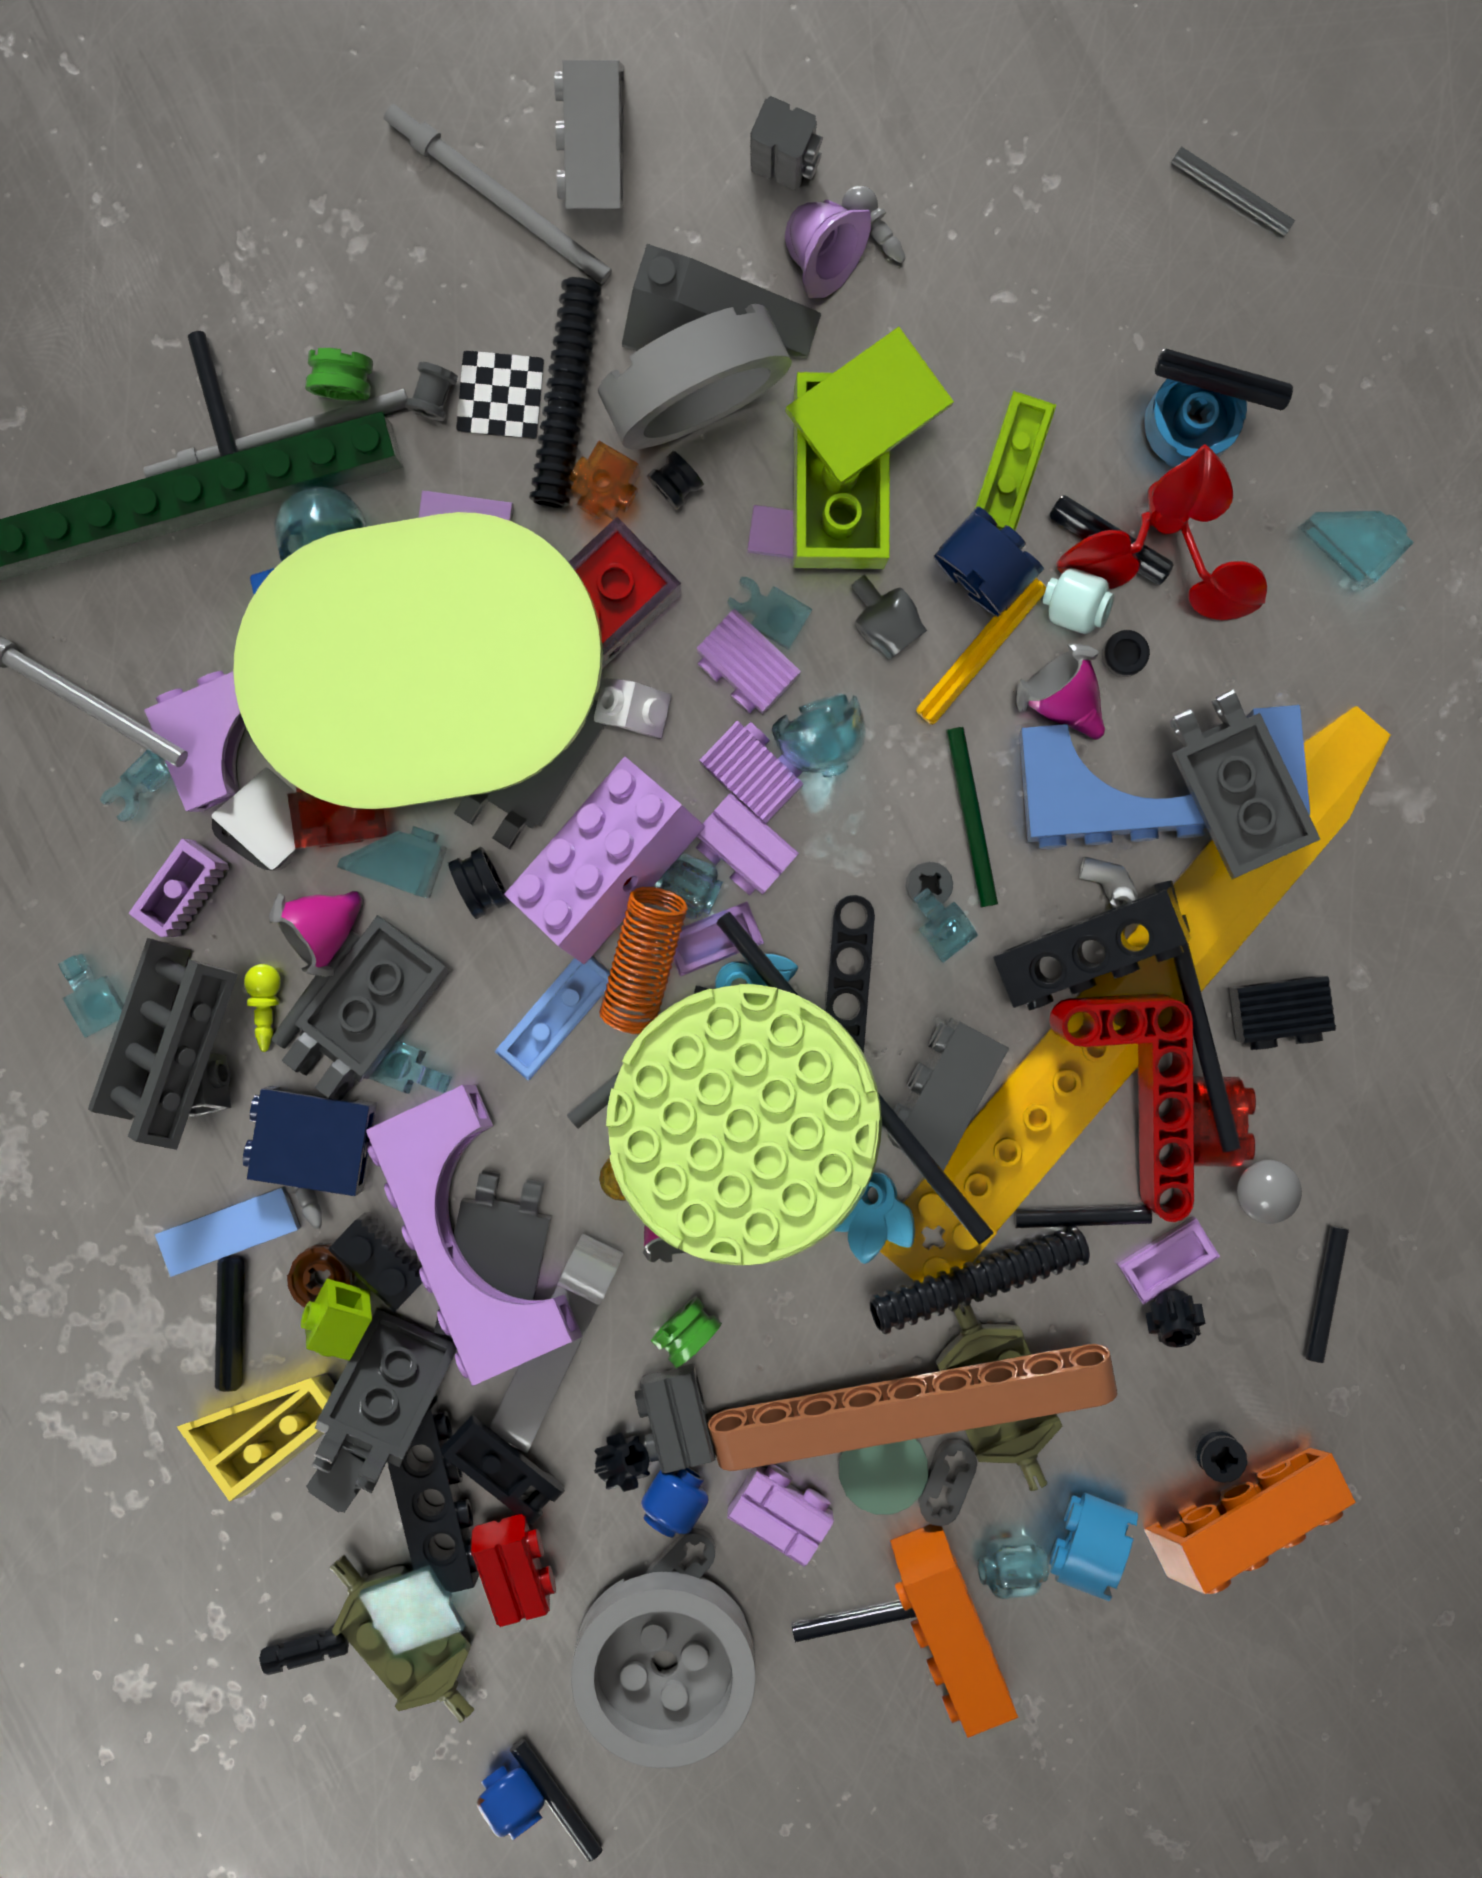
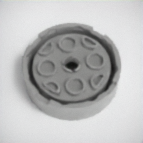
M750 304L745 308L747 314L736 315L734 308L730 307L693 320L666 333L630 355L629 358L632 365L623 374L620 375L618 370L611 371L601 382L598 394L623 446L628 449H642L660 445L693 433L737 411L775 385L788 372L792 361L767 308L760 304Z
M674 1569L671 1572H652L626 1581L622 1579L615 1583L593 1603L579 1629L571 1671V1687L576 1709L587 1730L604 1748L633 1764L652 1768H675L696 1763L716 1753L739 1731L749 1713L754 1698V1642L740 1607L715 1583L704 1577L696 1578L679 1573ZM660 1651H668L675 1655L678 1663L671 1669H661V1671H658L652 1662V1658Z

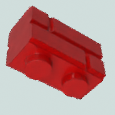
M523 1514L503 1518L498 1523L492 1521L475 1526L472 1529L471 1553L496 1624L499 1627L518 1623L523 1618L530 1620L547 1615L550 1611V1595L556 1593V1584L551 1567H542L539 1558L544 1556L539 1530H530L526 1517Z

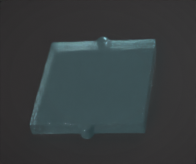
M430 1565L365 1588L359 1594L360 1599L374 1620L372 1623L373 1628L380 1630L394 1655L463 1631L465 1623L451 1601L452 1593L445 1591Z

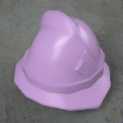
M824 200V202H807L798 206L793 211L787 222L785 242L790 256L803 271L802 281L808 298L827 297L842 287L856 268L866 248L871 231V214L869 210H847L835 202Z

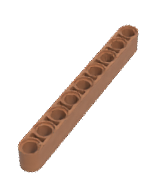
M1088 1344L728 1409L715 1414L709 1419L708 1428L719 1467L727 1471H738L1106 1405L1116 1398L1117 1386L1108 1348L1103 1345Z

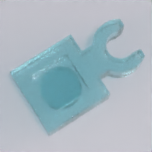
M741 577L739 584L751 592V598L747 602L740 603L734 598L729 597L727 604L730 609L733 610L735 608L740 614L751 612L756 615L751 625L765 637L790 650L813 609L775 586L772 587L766 597L760 593V589L754 580L748 577Z

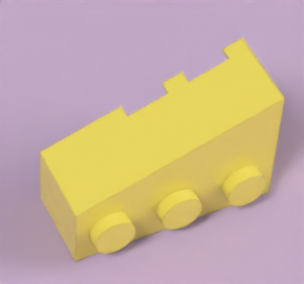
M328 1374L309 1378L177 1426V1428L230 1502L248 1495L324 1434V1432L315 1429V1425L336 1385Z

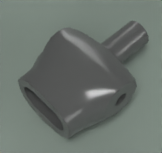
M865 574L851 585L867 606L855 621L857 629L874 648L883 652L889 660L927 631L920 619L917 607L902 588L893 589L881 596Z

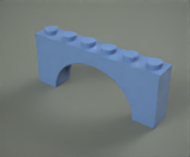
M1300 705L1253 709L1246 717L1249 718L1258 713L1261 714L1310 815ZM1068 724L1021 728L1019 745L1028 842H1039L1040 849L1067 846L1066 839L1084 838L1085 845H1102L1112 843V836L1130 834L1131 841L1133 842L1159 839L1158 832L1176 831L1177 838L1205 835L1204 828L1207 827L1191 794L1168 799H1153L1121 792L1101 781L1084 765L1072 744Z

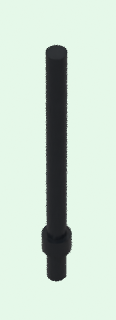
M1172 880L1154 885L1156 892L1171 887L1178 904ZM1182 915L1188 932L1190 933L1186 915ZM1189 943L1181 945L1184 953L1173 957L1184 1003L1192 1013L1193 1038L1223 1153L1241 1149Z

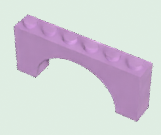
M223 671L207 674L197 680L198 687L184 693L182 689L165 692L156 697L158 704L144 709L153 732L188 752L187 760L181 767H176L165 760L183 806L188 812L208 810L228 801L239 791L236 777V756L239 742L246 726L236 698L233 671L225 675Z
M461 1085L367 1129L366 1133L370 1140L367 1142L368 1153L374 1164L378 1167L381 1166L387 1181L384 1185L386 1196L390 1204L394 1208L399 1209L405 1225L402 1226V1234L405 1242L411 1250H416L422 1267L419 1272L422 1283L428 1292L434 1293L440 1310L437 1311V1317L440 1326L446 1335L452 1336L458 1352L455 1353L457 1367L462 1376L469 1378L472 1386L583 1336L565 1294L546 1300H526L502 1293L475 1273L456 1243L448 1209L452 1175L457 1162L468 1145L484 1131L493 1127L476 1085Z

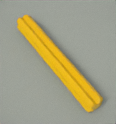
M1038 578L1028 586L1007 610L998 617L994 616L919 704L916 712L922 719L932 725L940 719L1042 598L1046 586Z

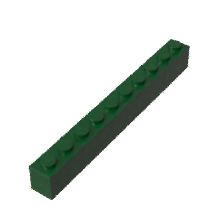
M382 411L0 519V581L403 468L392 424Z

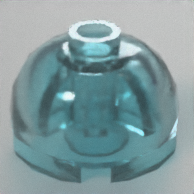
M310 485L294 493L282 503L274 522L280 560L283 561L303 546L327 535L366 527L365 518L360 507L345 492L331 487Z
M841 694L807 703L799 707L802 715L790 722L786 714L773 724L772 733L783 757L796 769L806 773L822 772L823 777H833L845 772L849 768L847 763L857 756L864 745L866 726L858 698L854 695L850 702H848L846 694Z

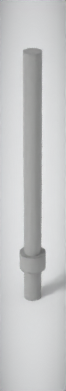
M392 104L386 110L384 120L408 137L410 145L425 157L433 156L601 285L608 279L612 272L611 268L440 139L441 133L426 122L418 123L395 104Z
M401 389L235 440L237 449L240 452L382 411L384 414L406 408L405 403L408 397L405 389ZM217 445L200 451L193 447L177 452L176 458L144 467V473L146 478L221 456Z
M0 636L1 668H12L174 766L181 767L188 757L187 751L20 653L16 644Z

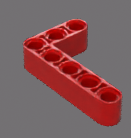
M1159 993L1061 1000L1050 1012V1026L1056 1035L1074 1046L1138 1044L1139 1176L1141 1200L1145 1206L1165 1221L1178 1222L1183 1220L1190 1214L1194 1204L1193 1018L1190 1009L1184 1003ZM1171 1007V1020L1164 1027H1159V1014L1165 1008ZM1126 1009L1128 1020L1125 1026L1114 1030L1113 1020L1115 1015L1119 1011ZM1082 1012L1084 1017L1083 1025L1076 1032L1069 1033V1019L1075 1013ZM1171 1052L1172 1064L1166 1071L1159 1072L1158 1065L1161 1057ZM1172 1098L1173 1106L1171 1111L1167 1115L1160 1117V1105L1166 1099ZM1173 1143L1171 1156L1164 1161H1160L1161 1149L1165 1145ZM1169 1188H1173L1172 1199L1167 1204L1160 1205L1162 1193Z

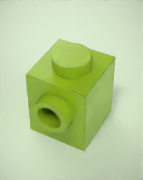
M326 1279L315 1302L309 1301L306 1304L301 1317V1328L305 1329L306 1349L315 1351L322 1356H333L350 1361L372 1320L370 1291Z

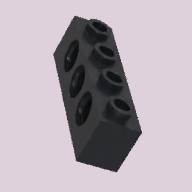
M1168 887L1003 950L993 958L1013 1008L1026 1004L1030 1011L1053 1002L1052 994L1069 988L1071 995L1090 989L1097 985L1095 978L1112 972L1114 979L1133 973L1140 969L1138 961L1154 955L1157 962L1176 957L1184 953L1181 945L1188 943L1191 937L1172 889ZM1130 924L1144 926L1149 933L1148 944L1142 947H1135L1129 944L1125 938L1126 926ZM1088 940L1099 942L1105 949L1104 961L1092 963L1086 960L1082 953L1083 943ZM1043 957H1053L1060 962L1062 966L1060 978L1049 979L1042 974L1040 961Z
M438 1400L432 1401L401 1466L398 1467L387 1462L421 1600L474 1588L479 1577L471 1553L472 1539L469 1527L473 1526V1513L469 1500H462L458 1483L463 1481V1474L460 1469L444 1458L441 1452V1447L452 1436V1428L448 1413L446 1411L440 1412ZM416 1445L427 1446L434 1455V1461L430 1463L419 1462L413 1455L412 1447ZM428 1489L439 1491L444 1497L445 1504L439 1507L429 1505L424 1500L423 1491ZM441 1533L449 1535L455 1542V1548L452 1550L440 1549L435 1544L433 1536Z

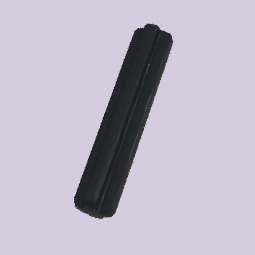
M1162 349L1155 364V374L1157 376L1280 411L1289 405L1293 393V386L1290 383L1170 349Z
M1062 495L1057 500L1050 512L1052 520L1083 539L1102 531H1122L1066 495ZM1129 535L1131 544H1133L1136 539ZM1145 544L1142 550L1135 554L1140 566L1138 573L1155 584L1161 585L1173 569L1174 564L1171 560Z
M235 1256L223 1257L217 1262L214 1387L217 1391L222 1392L237 1391L242 1383L244 1260Z

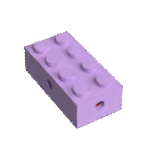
M624 756L504 895L556 945L585 965L626 917L625 911L627 910V902L629 901L631 891L640 887H653L705 826L682 804Z

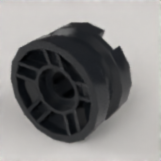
M483 847L471 851V857L465 860L457 858L448 862L455 885L475 919L487 915V909L493 906L501 908L510 903L509 899L504 895L506 893L504 885Z

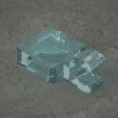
M147 749L119 777L121 781L102 794L100 801L105 805H110L117 797L121 796L125 800L126 805L117 818L122 822L130 821L138 813V797L140 793L145 794L148 790L154 792L170 778L171 774L168 771L165 760Z
M928 888L913 899L929 920L918 930L942 963L978 936L965 913L955 902L945 908L941 902L936 900Z
M83 954L74 955L58 964L74 991L62 999L85 1038L119 1020L124 1004L107 975L94 981L91 967Z
M397 1041L369 1079L409 1094L414 1082L435 1091L446 1093L452 1077L421 1065L426 1054L425 1051Z

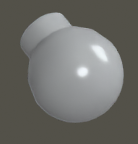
M1263 1160L1254 1163L1243 1172L1238 1182L1237 1196L1241 1208L1250 1218L1261 1223L1274 1224L1288 1219L1295 1213L1301 1201L1302 1188L1299 1178L1286 1164L1275 1160Z

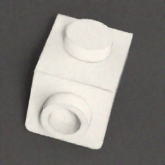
M604 678L600 688L594 721L600 724L621 727L649 737L662 738L672 694L633 681Z

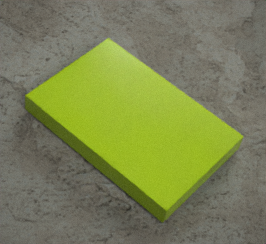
M898 326L786 406L785 412L838 485L841 486L950 408L954 401Z

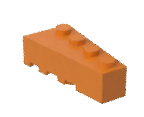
M1308 1448L1257 1474L1259 1483L1255 1485L1251 1482L1234 1484L1220 1491L1221 1501L1214 1505L1210 1504L1197 1508L1194 1504L1179 1511L1182 1520L1165 1529H1162L1159 1522L1144 1528L1167 1577L1203 1594H1215L1226 1589L1231 1584L1230 1579L1241 1572L1256 1570L1264 1566L1269 1561L1268 1556L1277 1550L1290 1548L1303 1542L1306 1539L1305 1533L1315 1527L1329 1525L1339 1520L1343 1516L1342 1511L1356 1502L1332 1453Z
M929 1524L890 1540L902 1579L901 1582L895 1584L896 1591L904 1610L913 1608L917 1619L911 1621V1626L920 1648L929 1646L933 1657L926 1660L936 1686L945 1683L949 1694L942 1696L951 1722L954 1723L960 1720L966 1736L969 1738L1019 1718L989 1640L985 1637V1631L972 1598L970 1599L955 1556L952 1555L943 1527Z

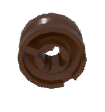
M318 1243L300 1253L292 1262L289 1274L287 1275L288 1289L293 1299L304 1308L309 1301L315 1302L324 1285L316 1281V1271L324 1272L329 1270L331 1275L328 1276V1279L352 1286L355 1285L357 1277L328 1250L333 1243Z

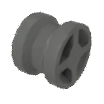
M926 862L917 865L910 871L906 878L905 888L912 902L921 907L930 908L939 906L948 900L953 890V880L946 867L939 863Z

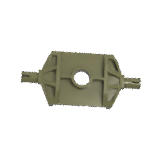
M958 1304L954 1314L961 1327L959 1329L960 1334L944 1348L937 1358L936 1364L939 1371L1031 1355L1023 1337V1332L1018 1325L1004 1323L981 1324L980 1321H977L971 1305L963 1306L964 1312H962ZM1057 1414L965 1430L978 1462L1016 1463L1021 1467L1030 1491L1038 1490L1033 1476H1036L1041 1488L1048 1484L1036 1458L1038 1457L1037 1454L1063 1427Z
M342 1555L329 1568L348 1588L346 1591L349 1595L336 1620L332 1633L335 1636L339 1633L344 1635L396 1697L395 1707L398 1711L433 1703L438 1700L439 1702L443 1701L458 1719L459 1723L463 1722L465 1717L467 1718L471 1715L474 1708L456 1690L458 1686L456 1679L467 1658L471 1644L432 1598L420 1599L416 1579L405 1566L392 1567L369 1576L367 1573H364L361 1576L346 1558V1555ZM398 1623L410 1624L416 1631V1640L408 1644L400 1643L393 1635V1627Z

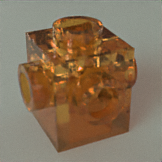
M599 440L589 458L587 459L582 456L570 475L569 480L573 482L572 492L574 497L579 499L576 506L597 519H600L602 514H605L614 520L619 510L627 512L638 493V488L634 484L641 474L639 463ZM603 482H610L605 487H599Z

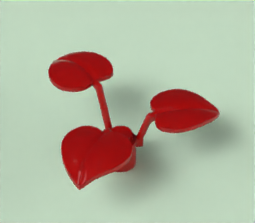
M1206 444L1202 445L1189 459L1169 470L1149 487L1147 492L1149 512L1141 515L1142 525L1133 544H1131L1129 535L1124 531H1102L1074 545L1056 563V568L1061 574L1069 568H1075L1106 579L1109 583V589L1117 588L1129 582L1139 571V560L1135 554L1142 550L1149 528L1153 525L1163 534H1173L1181 530L1200 578L1203 579V581L1193 585L1188 592L1191 606L1200 615L1215 620L1241 618L1253 613L1262 604H1265L1267 594L1265 575L1257 566L1245 561L1228 562L1218 566L1212 574L1204 566L1189 528L1188 520L1189 518L1201 522L1215 520L1228 510L1233 500V487L1229 473L1220 458Z

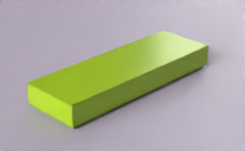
M1016 391L1012 393L975 508L977 506L981 507L996 521V527L1000 531L1005 525L1016 531L1057 406L1056 404Z

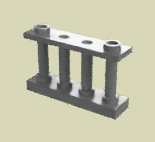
M147 938L88 1110L132 1120L134 1115L135 1117L128 1134L129 1138L135 1142L177 1150L238 974L228 969L189 959L187 967H185L191 950ZM180 985L172 1010L170 1011L177 988ZM163 1029H165V1030H164V1033H163V1036H162V1039H161V1042H160V1045H159V1048H158V1050H157V1053L155 1054L156 1049H157V1046H158V1043H159V1040H160V1037H161V1034H162V1032H163ZM148 1072H150L142 1097H140Z

